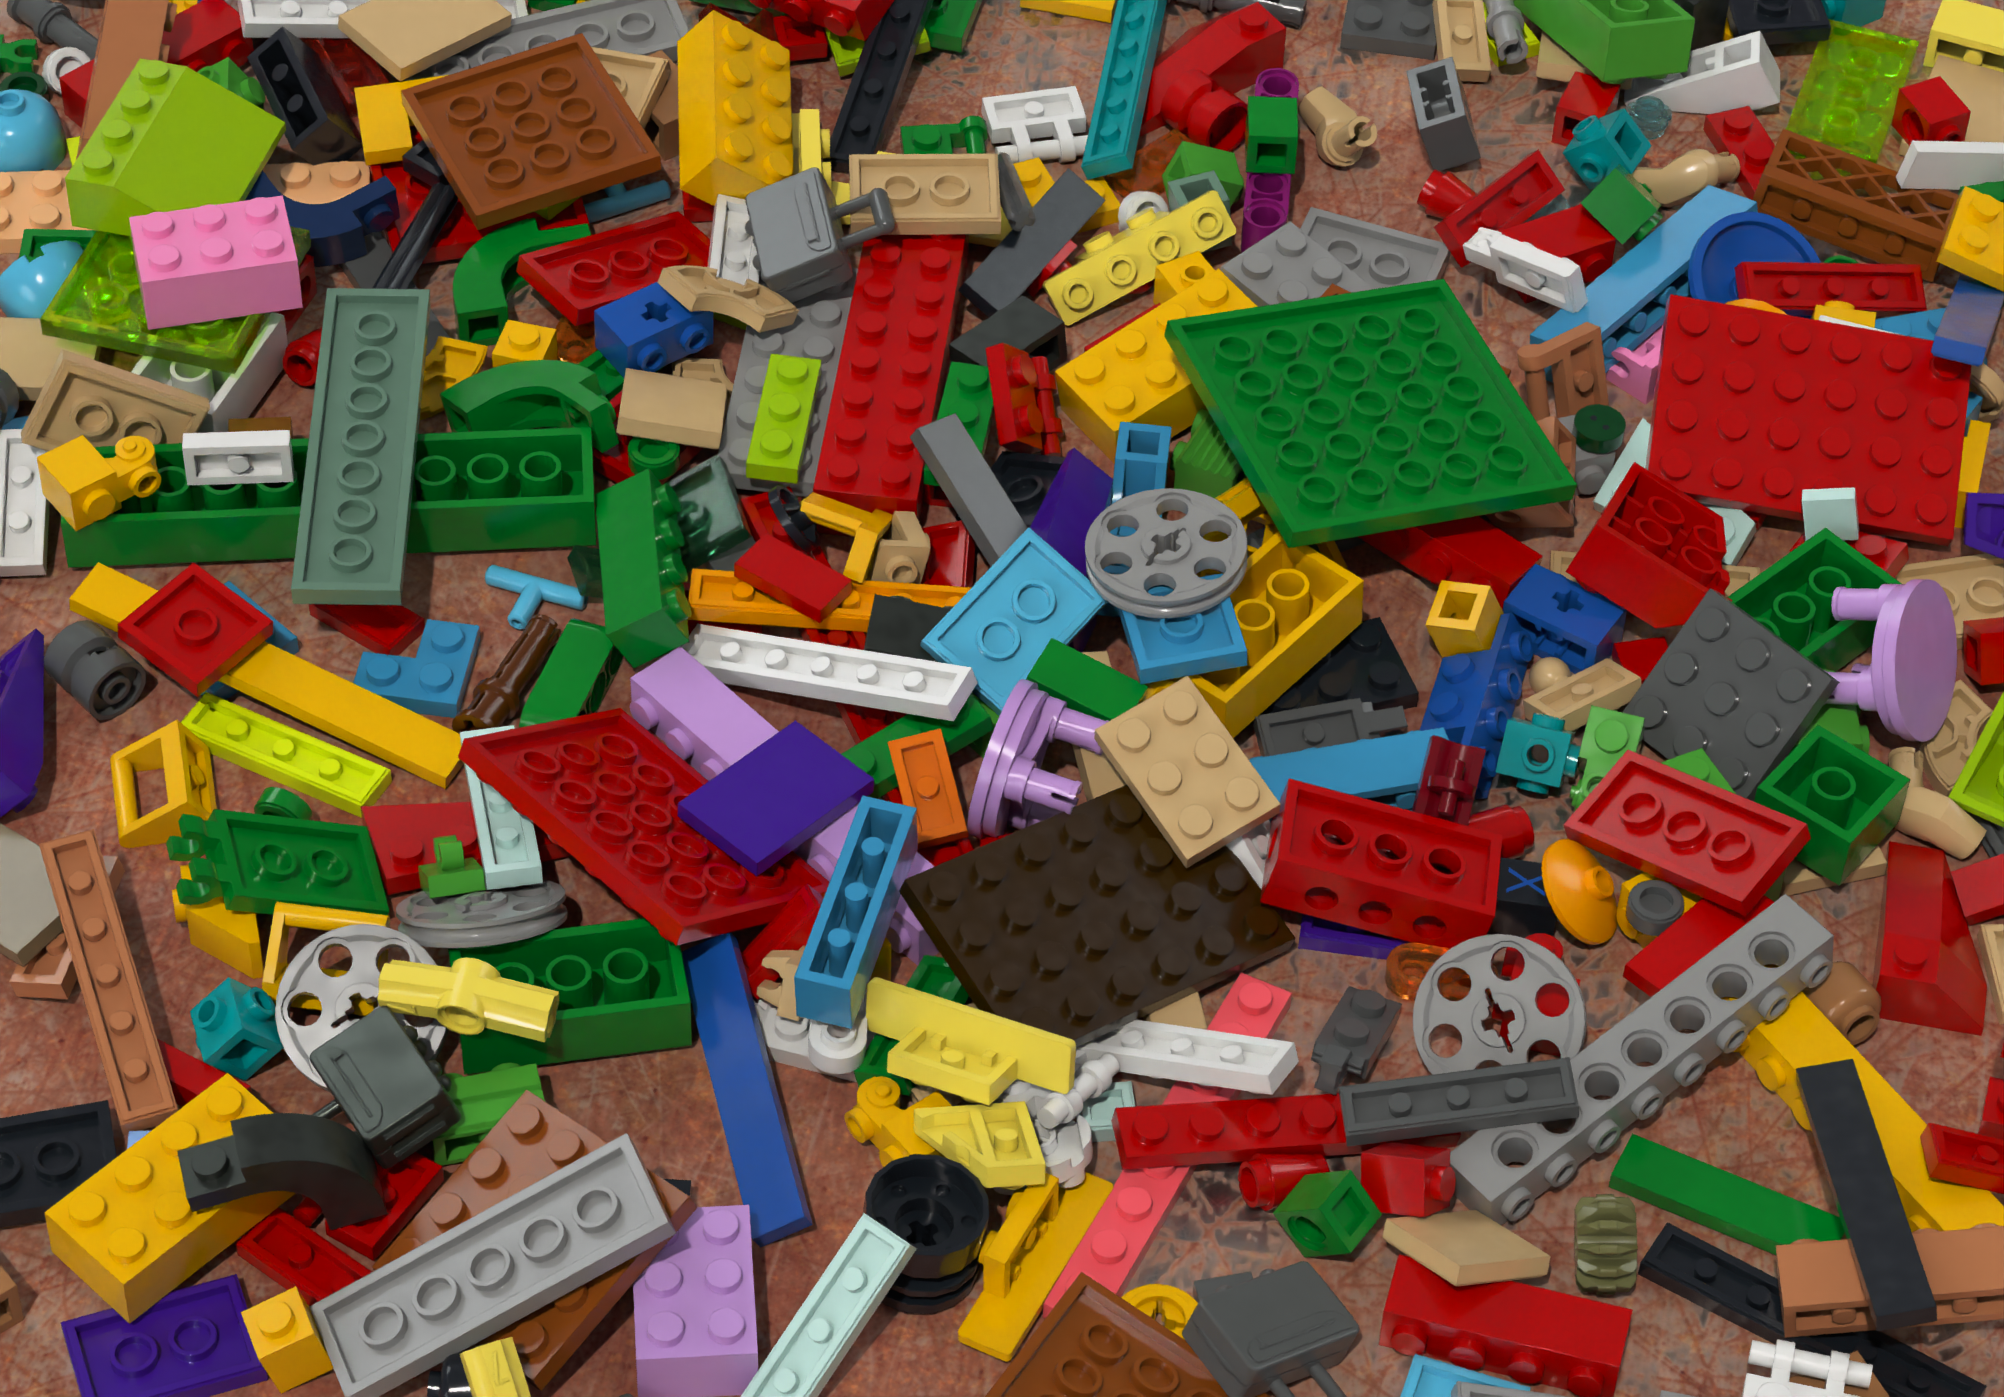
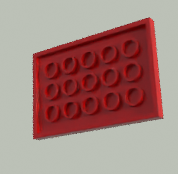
M1670 294L1666 301L1645 469L1699 503L1804 521L1802 490L1855 487L1859 531L1948 546L1954 536L1972 365L1933 356L1931 349L1934 341Z
M621 708L464 738L458 758L476 772L477 777L482 782L491 785L512 803V807L518 813L527 816L548 834V838L554 844L563 847L584 865L585 870L590 875L599 878L621 897V901L627 907L636 910L658 929L659 934L663 938L673 942L676 946L772 922L782 908L806 884L820 893L824 899L830 882L793 851L758 876H755L677 816L678 803L706 784L708 780Z

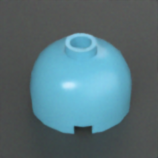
M19 89L0 91V172L55 170L64 160L67 150L65 132L57 110L40 94Z
M65 240L43 245L40 247L44 253L43 256L29 262L27 257L23 255L0 275V308L7 317L86 320L98 300V276L91 261L76 242Z

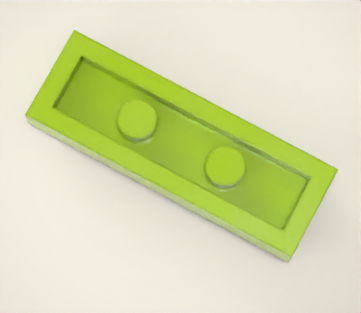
M779 354L770 355L746 461V478L798 484L821 378L822 360Z

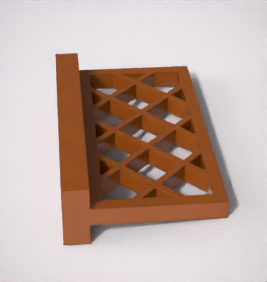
M1783 129L1768 164L1765 166L1752 200L1757 202L1758 213L1779 218L1800 233L1882 264H1920L1922 279L1933 282L1940 265L1936 260L1959 195L1945 189H1901L1896 179L1897 171ZM1788 149L1805 155L1807 158L1795 159ZM1839 168L1850 172L1852 176L1842 177L1836 169ZM1818 171L1824 179L1813 180L1807 172ZM1881 186L1895 189L1898 193L1887 194ZM1864 188L1870 197L1859 198L1853 190ZM1927 203H1932L1947 210L1934 212ZM1910 206L1916 214L1905 215L1899 207Z

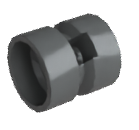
M90 620L77 621L65 627L52 640L44 656V669L48 675L66 692L71 693L74 699L90 715L99 720L113 719L124 713L136 702L146 683V672L142 665L124 648L118 647L115 640L97 623Z

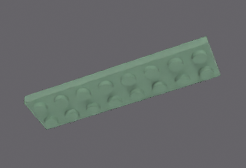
M327 288L291 585L293 604L401 605L431 309L430 289Z

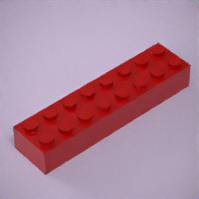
M969 234L881 235L863 242L813 486L814 493L870 513L875 509L894 514V511L915 512L920 523L923 508L925 461L913 444L910 436L917 428L936 421L950 361L949 343L954 339L962 296L958 290L964 283L967 269ZM817 524L818 533L850 536Z

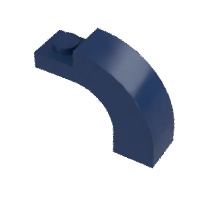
M262 170L245 201L257 197L282 196L283 194L275 188ZM387 176L341 199L324 204H305L283 195L295 250L313 256L314 267L342 264L366 255L367 249L364 236L372 232H380L386 229L393 221L400 218L396 188Z

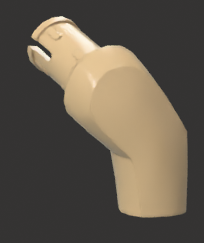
M1323 86L1309 92L1300 103L1298 113L1315 133L1317 152L1325 162L1331 165L1346 167L1354 164L1360 159L1363 148L1373 144L1377 138L1375 124L1366 129L1363 128L1370 121L1369 118L1364 116L1357 117L1354 110Z
M1694 149L1678 156L1664 168L1636 167L1631 175L1639 183H1645L1651 188V194L1661 206L1671 208L1685 204L1708 185L1715 187L1717 183L1733 182L1740 173V163L1734 154L1728 156L1729 152L1712 154L1704 149Z
M1899 747L1892 750L1888 755L1889 767L1910 779L1900 820L1895 828L1909 836L1928 841L1959 860L1967 858L1978 847L1987 830L1951 798L1924 788V756L1920 750L1916 753L1913 747Z

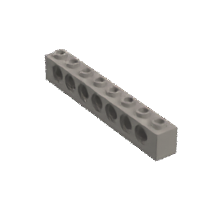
M1784 894L1570 1060L1579 1105V1117L1481 1129L1451 1151L1450 1167L1453 1168L1456 1177L1454 1195L1469 1210H1477L1500 1225L1504 1224L1507 1220L1516 1221L1531 1208L1534 1199L1551 1186L1559 1187L1566 1183L1573 1176L1580 1163L1595 1152L1603 1153L1617 1141L1621 1131L1638 1118L1644 1120L1653 1115L1661 1106L1666 1096L1680 1085L1686 1087L1694 1083L1702 1075L1706 1065L1721 1053L1735 1051L1745 1041L1748 1033L1765 1019L1770 1021L1777 1018L1787 1008L1790 1000L1807 986L1814 988L1822 983L1833 967L1834 935L1787 894ZM1774 964V965H1778L1779 967H1776V968H1768V967H1765L1764 965ZM1723 997H1735V998H1738V999H1737V1000L1728 1001V1000H1723V999H1721V998H1723ZM1683 1029L1695 1030L1696 1032L1686 1034L1681 1033L1679 1031ZM1640 1062H1650L1654 1065L1642 1067L1636 1064ZM1597 1095H1608L1612 1098L1607 1100H1597L1592 1097ZM1556 1128H1564L1569 1130L1568 1132L1562 1134H1555L1549 1132L1550 1130ZM1510 1162H1523L1526 1164L1517 1168L1506 1166Z

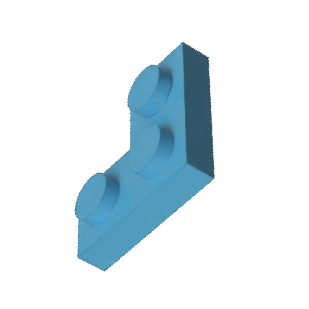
M427 619L416 658L363 652L353 683L415 713L454 718L461 709L480 643L479 625Z

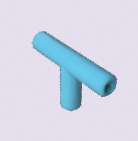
M665 180L627 191L623 183L603 189L608 197L584 204L590 224L669 199L671 189Z
M493 564L487 568L485 573L487 585L520 594L507 617L509 624L515 629H525L541 600L577 610L584 609L588 602V592L581 588Z

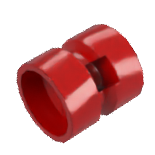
M1193 69L1184 72L1167 89L1160 109L1162 119L1179 133L1189 135L1193 143L1231 152L1245 138L1247 104L1229 90H1224L1203 71Z

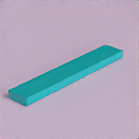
M1117 0L1081 165L1087 180L1133 168L1167 0Z

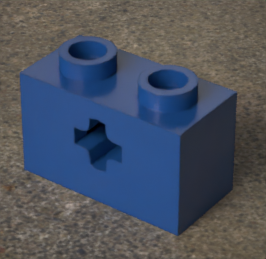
M657 282L594 310L595 347L623 378L625 377L626 368L656 372L663 366L689 354L697 353L713 344V312H690Z
M1535 564L1526 573L1503 604V613L1512 612L1522 629L1529 633L1533 643V654L1541 658H1559L1568 665L1570 671L1574 674L1606 658H1610L1613 643L1622 642L1627 610L1605 596L1589 592L1578 583L1538 564Z

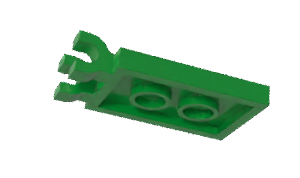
M214 809L207 821L198 816L182 814L178 821L182 837L170 836L166 842L170 860L190 861L188 865L192 880L180 879L176 885L180 904L196 905L209 902L216 897H223L226 910L273 914L276 902L388 915L390 912L366 826Z

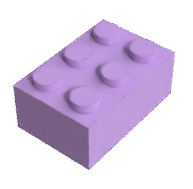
M749 1205L697 1207L676 1232L677 1234L669 1240L633 1283L638 1397L742 1395L758 1371Z

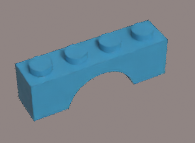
M1120 422L1111 505L1135 493L1166 488L1172 427ZM1120 526L1110 531L1111 534L1118 537H1126L1136 532L1134 528L1128 526ZM1116 563L1105 567L1103 570L1109 574H1122L1128 571L1130 567ZM1109 602L1098 613L1101 616L1120 617L1118 608Z

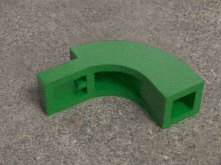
M530 218L498 228L477 241L463 256L454 274L453 303L457 339L485 346L496 345L507 320H509L507 302L517 291L530 285L516 272L519 255L590 236L588 223L539 231L535 218Z
M530 360L505 364L468 377L440 393L452 432L523 430L540 427H591L592 446L601 453L619 444L613 424L616 421V413L613 406L602 395L596 373L578 364L558 360Z

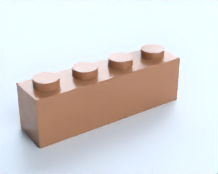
M105 0L76 160L139 59L160 60L167 63L170 46L161 44L163 31L170 33L172 31L177 4L170 3L169 0Z
M1983 1223L1975 1225L1970 1229L1938 1231L1925 1228L1912 1232L1937 1306V1321L1906 1327L2004 1319V1226ZM1800 1239L1791 1244L1776 1245L1777 1279L1785 1338L1876 1330L1847 1239L1822 1242L1814 1239Z

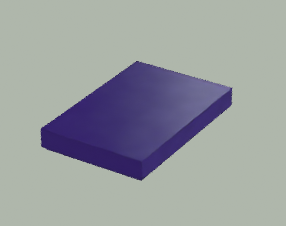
M795 720L678 803L677 816L755 876H758L858 804L862 795L869 796L873 793L874 778Z
M237 1274L170 1292L130 1324L113 1308L60 1322L80 1396L210 1397L267 1381V1372L258 1360L241 1312L248 1308Z

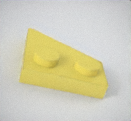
M1025 1101L991 1103L989 1106L976 1104L914 1109L913 1129L915 1134L946 1158L961 1163L978 1177L984 1187H1000L1002 1189L1014 1190L1025 1185L1045 1184L1046 1163Z

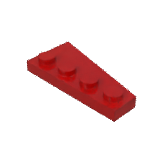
M471 802L361 806L363 826L368 828L377 866L388 895L421 888L418 866L436 863L433 838L456 835L457 841H462L464 859L473 857L482 866ZM533 822L541 862L571 856L563 847L554 844L548 838V834Z

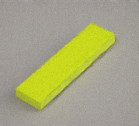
M208 692L201 697L181 721L185 727L209 747L210 754L362 818L361 806H374L392 783L391 769Z

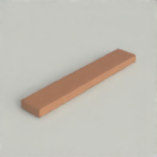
M91 829L40 843L41 855L122 1133L127 1135L129 1131H141L158 1126L177 1112L178 1108L95 830Z

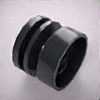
M913 1154L891 1161L874 1175L865 1194L863 1214H867L917 1249L881 1303L911 1314H933L952 1308L970 1294L978 1277L980 1268L978 1257L986 1236L989 1220L988 1195L978 1177L961 1163L942 1156Z

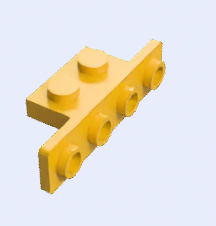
M1085 1172V1179L1081 1184L1075 1187L1061 1188L1059 1187V1178L1045 1173V1184L1027 1185L1026 1189H1016L1007 1206L1006 1220L998 1232L991 1230L981 1246L978 1262L983 1264V1291L958 1329V1341L1005 1362L1013 1358L1042 1311L1043 1303L1113 1190L1111 1182Z

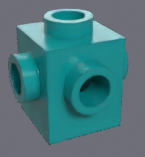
M1623 108L1600 118L1592 115L1578 123L1572 131L1574 137L1562 154L1588 189L1591 190L1596 188L1619 164L1632 174L1651 147V144L1626 109Z
M1533 713L1532 722L1512 717L1507 720L1495 772L1517 777L1516 787L1520 789L1548 794L1550 786L1561 787L1563 785L1565 776L1575 778L1581 746L1573 745L1575 732L1563 729L1564 719L1540 713ZM1536 744L1543 745L1548 750L1549 758L1547 762L1543 763L1535 759L1533 748Z
M228 977L190 1011L197 1036L196 1044L201 1051L203 1062L246 1081L284 1048L277 1031L275 1004L271 997L258 987L251 988Z

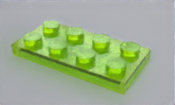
M1828 19L1831 25L1829 40L1818 42L1786 130L1878 164L1892 126L1899 88H1903L1907 84L1917 55L1919 41ZM1788 149V151L1791 154L1798 155L1802 158H1807L1805 155Z

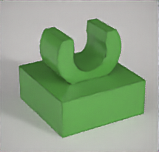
M456 835L433 838L436 863L418 866L420 887L430 899L486 890L482 866L473 857L464 859L462 841H457Z

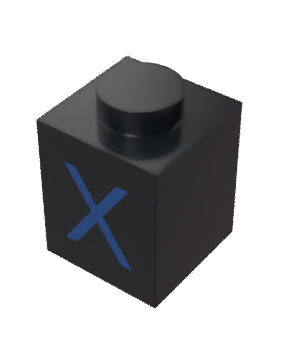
M1500 858L1495 918L1487 935L1504 934L1522 938L1535 933L1554 935L1556 921H1560L1555 915L1545 893L1542 881V863Z

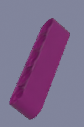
M1270 68L1258 75L1255 85V96L1297 98L1298 103L1299 81L1294 73L1282 68ZM1247 172L1240 245L1241 253L1287 223L1291 174Z

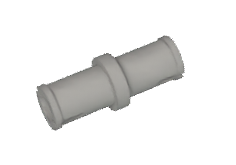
M1483 0L1488 13L1486 28L1489 35L1495 39L1498 57L1501 61H1504L1506 58L1508 64L1522 61L1528 54V45L1522 32L1524 18L1520 9L1515 7L1514 0Z

